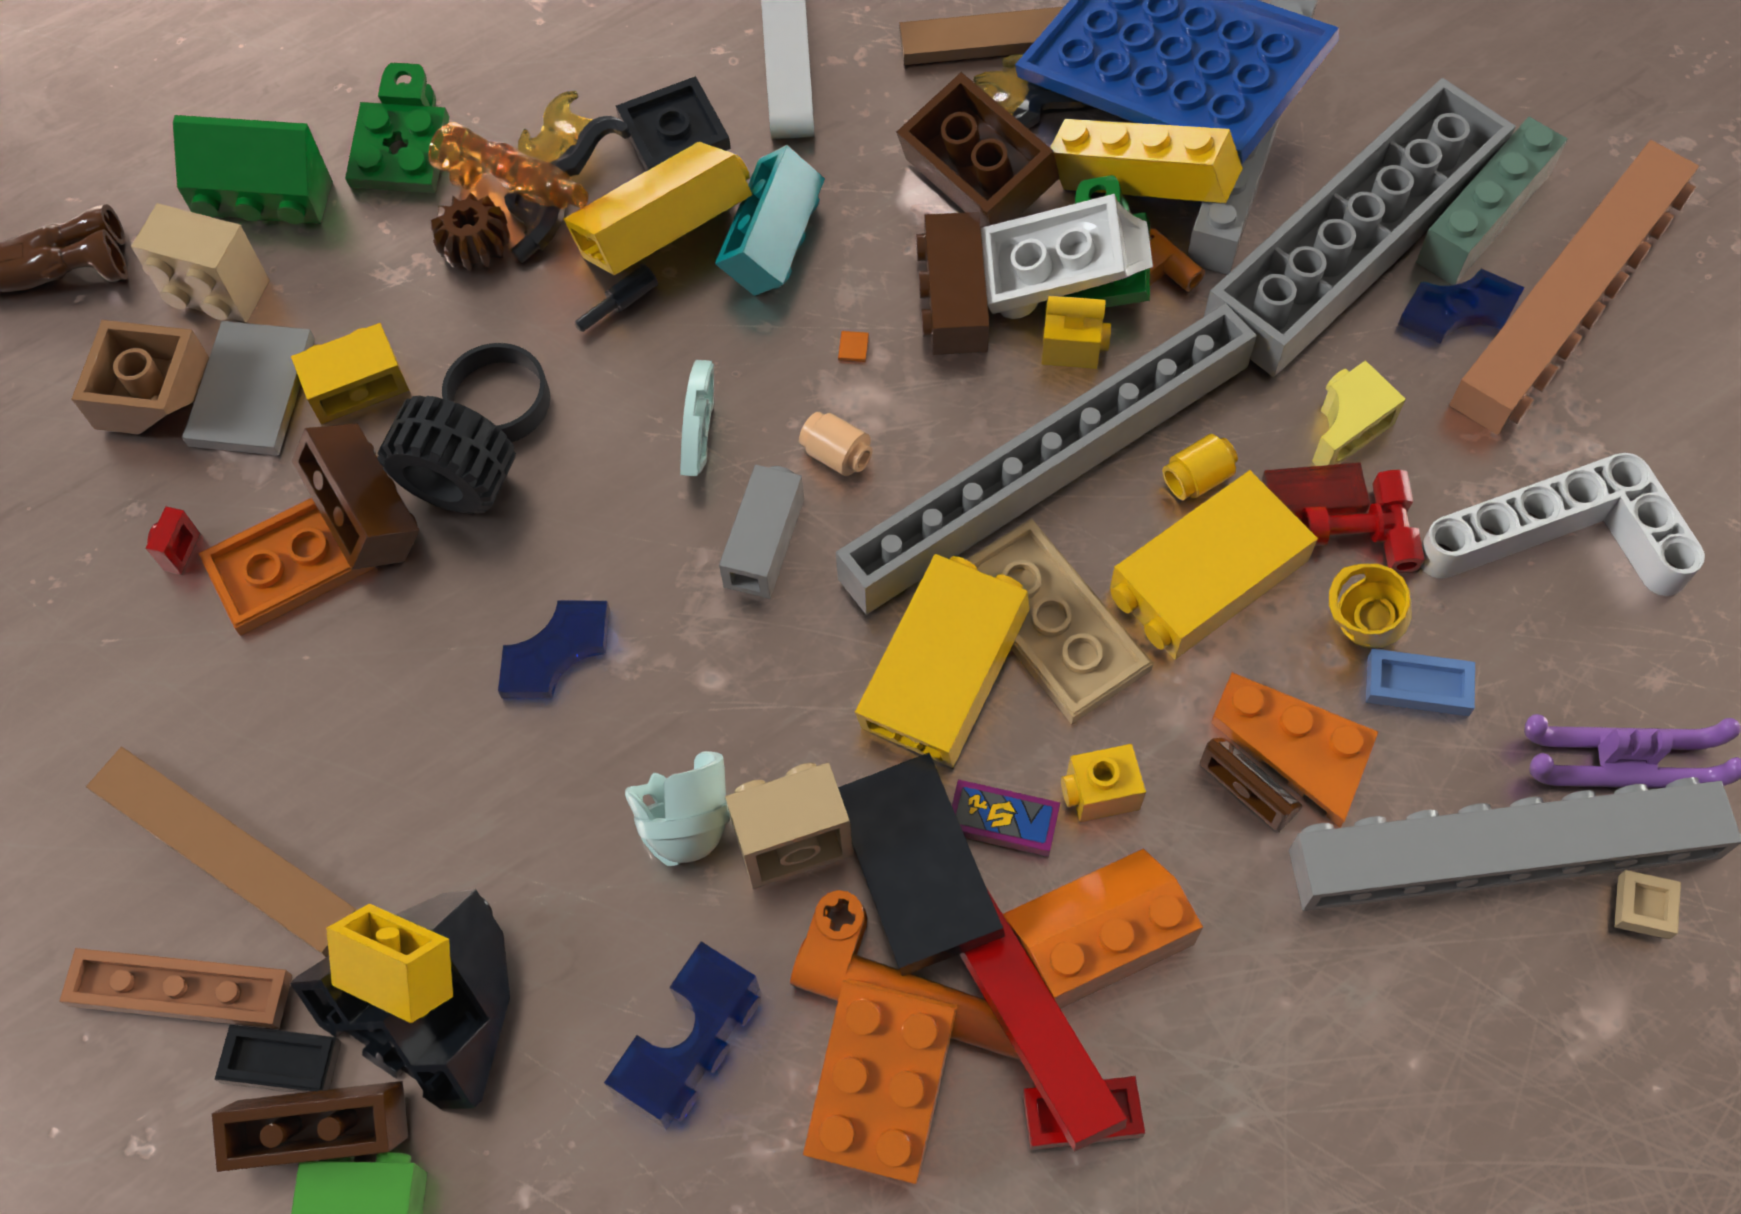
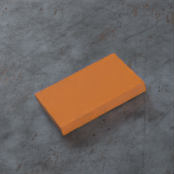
M312 498L198 553L235 630L240 636L376 568L374 566L351 569Z

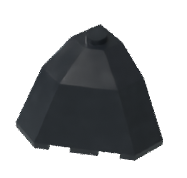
M476 889L443 893L396 914L401 918L449 938L453 997L413 1023H409L332 986L329 956L290 982L319 1027L334 1037H338L345 1031L365 1045L362 1050L363 1057L394 1078H397L403 1071L407 1073L422 1088V1097L438 1108L470 1109L476 1108L482 1101L510 1001L504 933L493 917L491 906L479 895Z

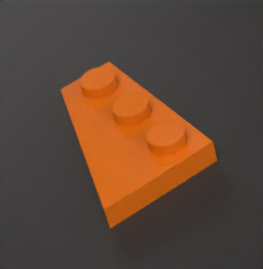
M1233 672L1230 675L1211 721L1215 727L1258 762L1265 761L1289 781L1287 785L1301 797L1306 795L1327 812L1325 816L1341 828L1347 817L1378 731Z

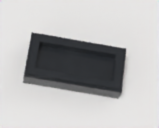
M230 1024L215 1080L221 1084L294 1093L328 1090L331 1086L341 1041L337 1037Z

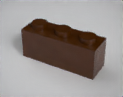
M979 212L925 214L924 233L916 234L917 261H926V271H919L920 299H929V309H921L922 336L931 337L933 355L988 352L989 315Z
M358 423L305 428L292 463L351 569L405 562L420 531L417 521L401 499L393 479L383 470V466L379 464L374 446L368 442Z
M403 1081L243 1099L211 1113L217 1172L384 1153L391 1151L408 1138Z

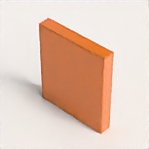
M841 331L838 360L866 362L869 333Z

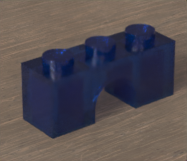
M702 941L698 944L669 987L675 1000L695 1014V1023L691 1034L681 1044L670 1048L654 1046L636 1035L604 1082L614 1096L665 1130L669 1128L674 1119L681 1122L690 1112L698 1097V1092L694 1088L706 1070L714 1073L718 1069L730 1048V1044L726 1042L727 1038L737 1023L745 1026L749 1022L761 1001V997L757 995L760 988L756 975Z

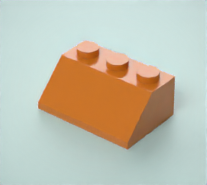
M1144 848L1003 913L1060 1009L1195 945L1203 929L1199 918L1177 879Z

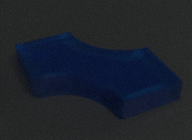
M1482 268L1470 280L1457 285L1439 286L1423 281V283L1420 282L1402 313L1398 325L1440 344L1448 334L1464 326L1488 325L1502 329L1525 287Z
M558 600L553 617L537 635L517 644L503 645L498 693L501 698L552 699L557 682L569 667L584 658L606 653L610 609L608 602Z

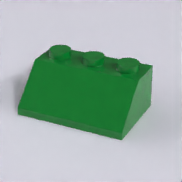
M186 115L174 116L173 136L177 188L191 212L212 218L228 217L242 218L248 221H285L291 224L322 223L333 181L307 123Z

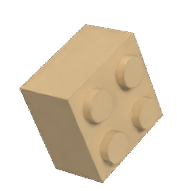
M157 203L131 245V248L143 265V270L152 279L164 302L177 309L188 307L203 311L218 320L229 318L246 323L270 281L241 225Z
M829 762L818 766L815 763L801 764L790 769L785 777L766 783L764 780L749 781L737 787L734 791L735 793L725 796L734 832L753 889L853 856L850 820Z

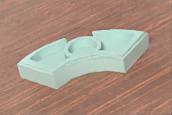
M696 360L690 373L683 415L680 475L698 476L707 462L709 424L714 407V364H712V361Z

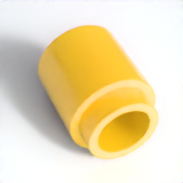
M1208 434L1171 456L1169 464L1162 469L1163 477L1170 491L1178 499L1197 498L1235 475V463L1238 461V456L1235 448L1226 438H1219L1214 434Z

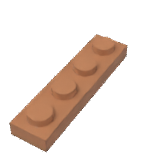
M75 948L59 1002L68 1007L280 1029L293 975L284 969Z

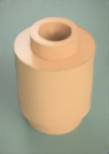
M821 412L813 413L803 425L799 436V443L805 447L806 453L843 476H850L855 471H862L869 463L873 452L872 447H870L871 438L869 434L832 413L825 415Z

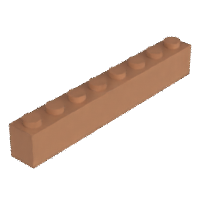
M1650 139L1462 378L1449 406L1496 435L1501 433L1510 420L1519 424L1534 402V399L1529 397L1534 388L1543 392L1559 368L1553 365L1558 357L1567 361L1583 337L1577 333L1583 326L1590 330L1606 307V305L1601 303L1603 298L1607 296L1613 300L1627 281L1629 275L1624 272L1628 266L1635 270L1638 268L1652 247L1651 244L1647 243L1648 239L1653 237L1659 240L1675 217L1669 213L1671 209L1675 208L1681 211L1697 188L1690 184L1699 165Z

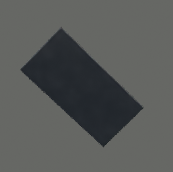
M930 752L838 787L850 820L854 850L902 976L1005 937L1003 926Z

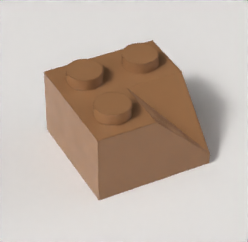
M101 320L71 400L96 430L141 434L167 414L195 402L209 356L192 329Z

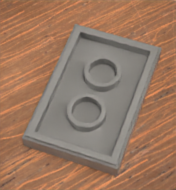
M221 321L182 437L187 446L279 456L301 386L291 356L306 351L313 346L315 337L311 330Z

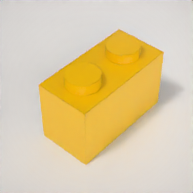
M381 323L367 328H359L351 334L324 344L314 345L306 351L291 356L306 398L320 424L410 391Z
M370 903L326 927L332 986L409 1023L424 1017L431 1010L453 997L449 938Z

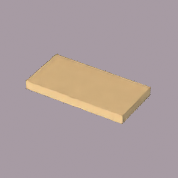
M1032 518L966 559L974 564L978 571L992 577H996L998 574L1009 576L1017 580L1028 591L1030 610L1011 650L1071 724L1152 671L1154 663Z

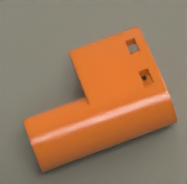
M1151 229L1150 237L1152 239L1150 240L1153 267L1150 268V286L1167 274L1187 292L1193 290L1202 281L1205 270L1157 229Z

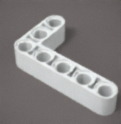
M761 0L771 140L815 137L806 1Z
M1619 453L1437 519L1429 528L1422 542L1425 560L1420 568L1431 577L1449 578L1604 521L1643 584L1657 595L1672 596L1681 592L1700 570L1705 560V553L1648 464L1635 454ZM1528 513L1536 515L1539 519L1530 516ZM1483 528L1493 531L1496 535L1489 534ZM1438 544L1448 546L1453 552L1442 549Z

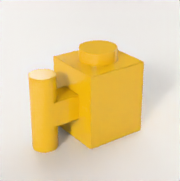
M1048 295L1041 365L1097 369L1100 351H1109L1111 323H1103L1106 300Z

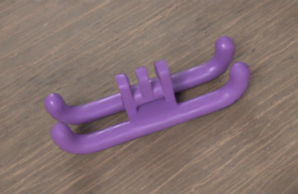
M1535 714L1527 719L1524 727L1525 735L1533 743L1542 746L1598 748L1601 766L1554 765L1552 757L1548 754L1541 753L1534 756L1530 763V774L1538 782L1547 785L1625 787L1633 784H1646L1647 788H1666V785L1673 781L1690 777L1698 778L1700 783L1722 781L1723 786L1741 779V758L1739 757L1731 758L1724 764L1707 768L1658 767L1657 765L1671 750L1708 749L1730 742L1741 731L1739 722L1733 718L1723 719L1716 725L1701 729L1548 726L1547 718L1543 715Z

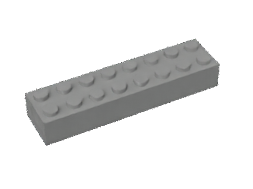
M1442 77L1210 290L1204 317L1226 303L1257 335L1250 360L1275 377L1429 230L1512 136L1516 126Z

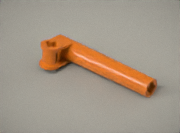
M842 890L829 892L820 899L807 936L797 954L790 985L838 1001L842 981L852 979L956 1004L958 1007L951 1034L952 1039L1020 1060L985 999L911 973L902 976L897 968L859 956L858 952L868 922L864 906L855 895ZM848 904V911L855 917V921L852 925L843 924L840 931H835V923L828 918L831 910L840 912L843 905Z

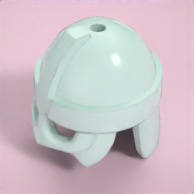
M703 751L699 753L694 759V770L673 774L668 778L664 775L653 773L648 784L630 786L625 790L626 800L634 814L638 835L652 854L667 866L694 862L709 855L719 844L725 824L731 819L725 799L723 755L717 752ZM649 794L655 803L647 806L643 802L644 795Z

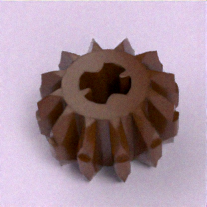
M470 192L465 200L459 201L452 195L451 206H438V217L431 220V231L434 237L433 243L436 251L440 253L441 257H445L453 268L463 263L464 267L470 272L476 263H482L488 268L490 257L503 258V246L510 243V233L506 225L508 222L504 211L501 210L500 206H495L489 196L478 200Z

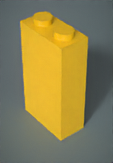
M697 142L563 219L582 257L605 271L616 275L752 196L746 181L750 178L745 163L738 155L702 142Z
M1249 470L1114 566L1110 584L1111 595L1114 602L1123 612L1127 614L1131 612L1144 626V632L1149 641L1160 650L1165 649L1176 660L1307 563L1318 538Z
M934 554L855 710L861 729L921 755L930 752L933 760L953 768L1030 610L1028 591L1023 588L1022 584L1006 575L998 574L996 577H992L978 571L974 564L964 558L952 556L950 559Z

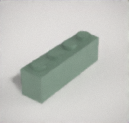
M1528 117L1429 228L1416 263L1455 286L1551 175L1568 138Z

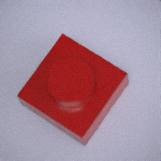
M165 506L159 521L149 531L148 544L145 549L163 571L182 575L201 533L184 510Z

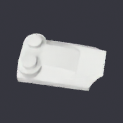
M1115 194L981 228L987 304L992 314L1000 312L1004 317L1010 319L1029 315L1039 302L1048 299V295L1064 296L1127 278L1137 272L1153 267L1147 222L1128 212L1117 201Z

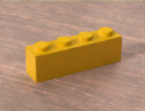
M1065 119L1050 146L1055 154L1059 180L1064 190L1076 191L1078 185L1083 180L1113 175L1120 184L1122 195L1226 203L1243 169L1230 129ZM1097 190V191H1095V192H1098V193H1106L1105 190Z

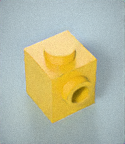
M1132 743L1070 756L1067 774L1061 776V787L1067 807L1075 806L1080 823L1138 811L1141 809L1146 794Z

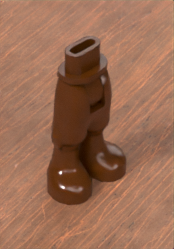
M109 204L92 207L82 215L63 224L45 225L31 232L0 242V291L15 292L32 289L60 280L73 269L83 267L94 268L108 282L126 280L128 278L127 265L118 247L125 244L124 230L114 209Z

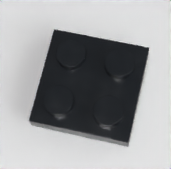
M696 76L616 105L618 118L627 123L632 134L629 139L646 171L697 142H702L725 151L731 149L730 138Z

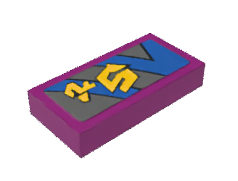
M958 779L952 807L965 838L1049 857L1061 802Z

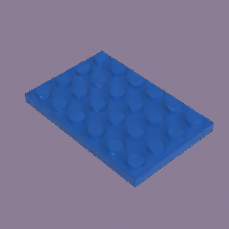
M1069 0L1018 60L1015 68L1018 78L1134 123L1230 129L1240 162L1243 164L1338 43L1339 27L1259 0Z

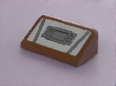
M1213 738L1207 743L1200 760V766L1273 830L1280 832L1301 810L1302 804L1227 739Z

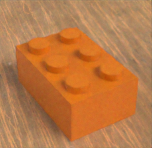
M852 979L842 981L803 1155L916 1184L923 1166L958 1005Z

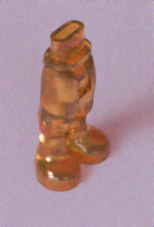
M455 122L445 124L436 131L431 140L428 153L429 163L433 168L449 172V179L453 186L464 190L473 189L478 185L484 174H488L497 178L504 188L536 204L555 206L560 209L567 208L570 204L582 209L588 202L589 194L582 185L574 182L566 172L557 166L525 155L506 142L488 141L469 127Z

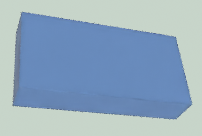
M1372 648L1367 660L1366 703L1470 716L1475 709V662Z

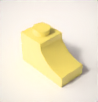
M1366 360L1350 372L1347 369L1339 371L1326 385L1325 389L1328 392L1321 412L1328 418L1329 430L1321 436L1312 462L1324 474L1331 471L1395 425L1406 400Z

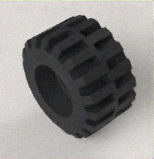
M418 395L412 396L411 399L407 398L404 401L377 454L379 456L377 459L379 464L384 467L383 470L396 483L414 496L443 509L475 514L484 513L492 507L516 458V453L514 451L515 447L507 438V435L494 423L476 411L447 399Z

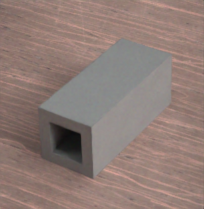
M760 465L754 466L719 564L724 588L771 599L804 502L802 475L795 474L781 466H772L770 468Z

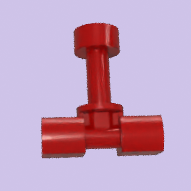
M1387 470L1377 474L1372 483L1376 503L1370 505L1368 513L1329 516L1325 506L1304 507L1302 509L1300 521L1318 538L1315 546H1326L1330 535L1370 533L1373 542L1384 543L1387 565L1397 573L1417 571L1425 560L1419 528L1409 526L1407 512L1413 503L1408 472L1405 470Z

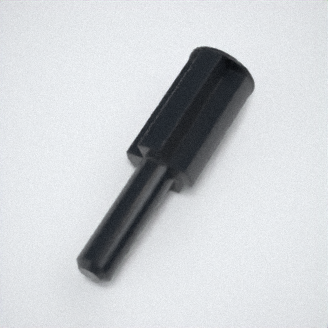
M640 264L639 268L605 292L606 299L575 320L576 328L581 332L586 331L614 309L621 312L652 288L657 287L658 281L653 272L645 264Z

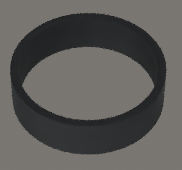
M489 343L475 347L462 354L449 367L442 384V398L454 402L456 391L463 380L483 366L493 363H514L524 366L540 379L537 398L522 416L511 422L496 426L507 435L511 442L526 437L541 424L550 405V390L541 364L526 349L513 344Z

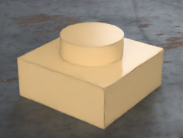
M1629 870L1622 872L1618 876L1614 927L1665 939L1673 938L1678 934L1681 882Z

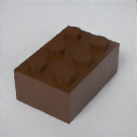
M962 72L896 131L906 160L964 212H979L981 227L1017 219L1060 179L1054 151Z

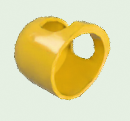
M1357 564L1344 567L1333 579L1329 590V607L1335 623L1341 627L1344 635L1353 643L1368 649L1384 648L1396 643L1407 632L1412 619L1410 590L1404 578L1392 568L1381 564ZM1364 574L1365 578L1352 584L1342 594L1338 603V596L1343 585L1352 576Z

